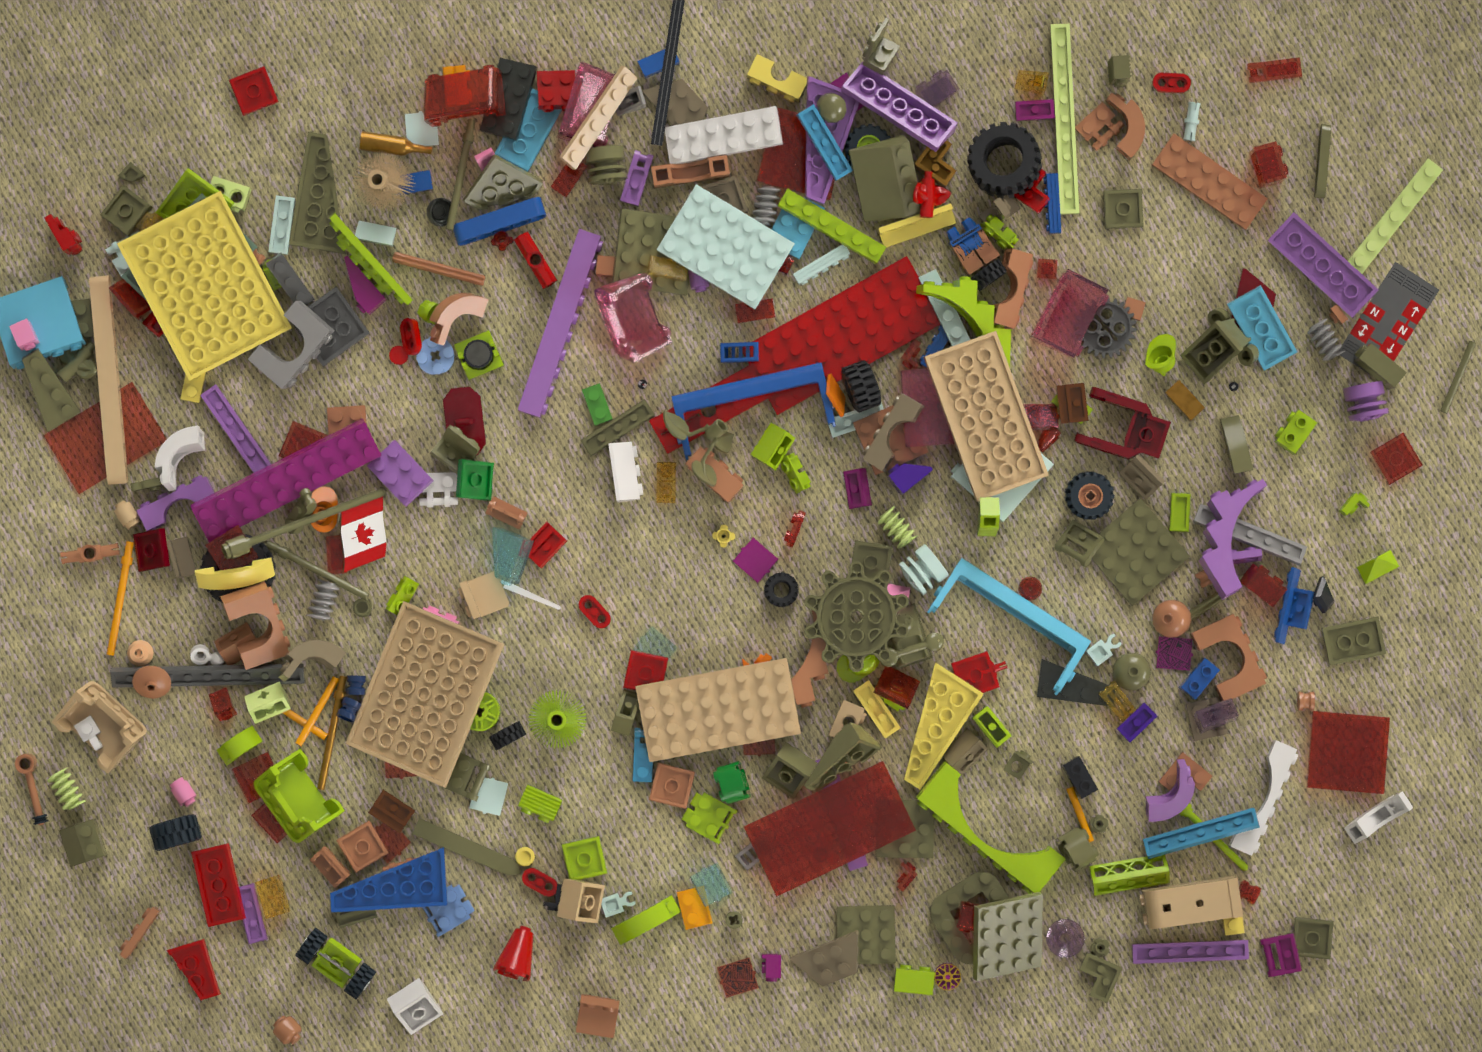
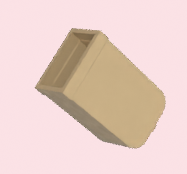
M1234 876L1143 889L1142 894L1139 895L1140 904L1145 909V914H1142L1143 924L1147 925L1149 929L1243 917L1238 878Z

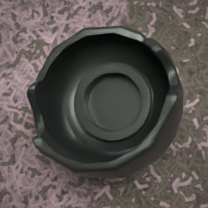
M441 197L429 203L426 211L427 217L432 224L440 227L447 225L451 201Z

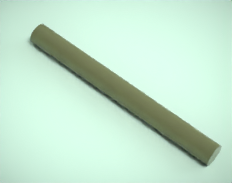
M1469 341L1440 410L1443 413L1447 414L1476 346V343L1473 341Z

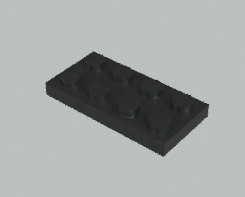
M500 58L481 123V132L513 140L518 139L537 72L536 66Z

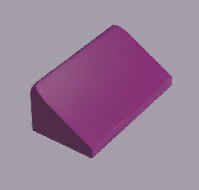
M866 468L843 471L849 509L872 506Z

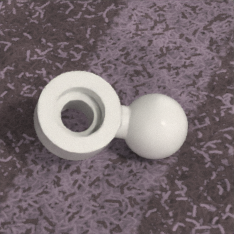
M195 645L190 651L191 660L197 665H203L208 661L212 665H223L225 663L219 652L211 654L205 645Z

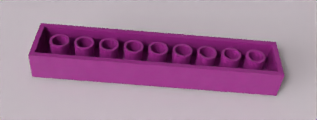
M362 418L190 506L210 543L299 498L301 490L309 488L310 491H313L382 455Z

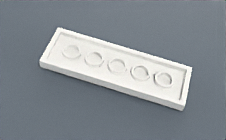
M776 106L665 127L670 164H684L710 157L783 145Z

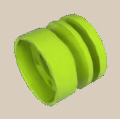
M485 692L479 706L484 708V712H482L481 717L478 714L475 715L470 730L487 731L499 721L501 715L500 704L492 694Z

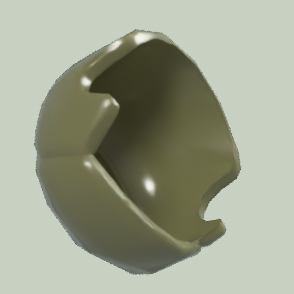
M826 93L820 96L816 104L822 119L828 123H837L845 117L846 103L841 96L835 93Z

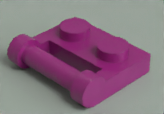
M1294 933L1260 939L1268 966V977L1302 971ZM1271 943L1276 944L1281 969H1276Z

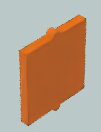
M828 374L826 395L839 416L843 417L846 396L832 374Z

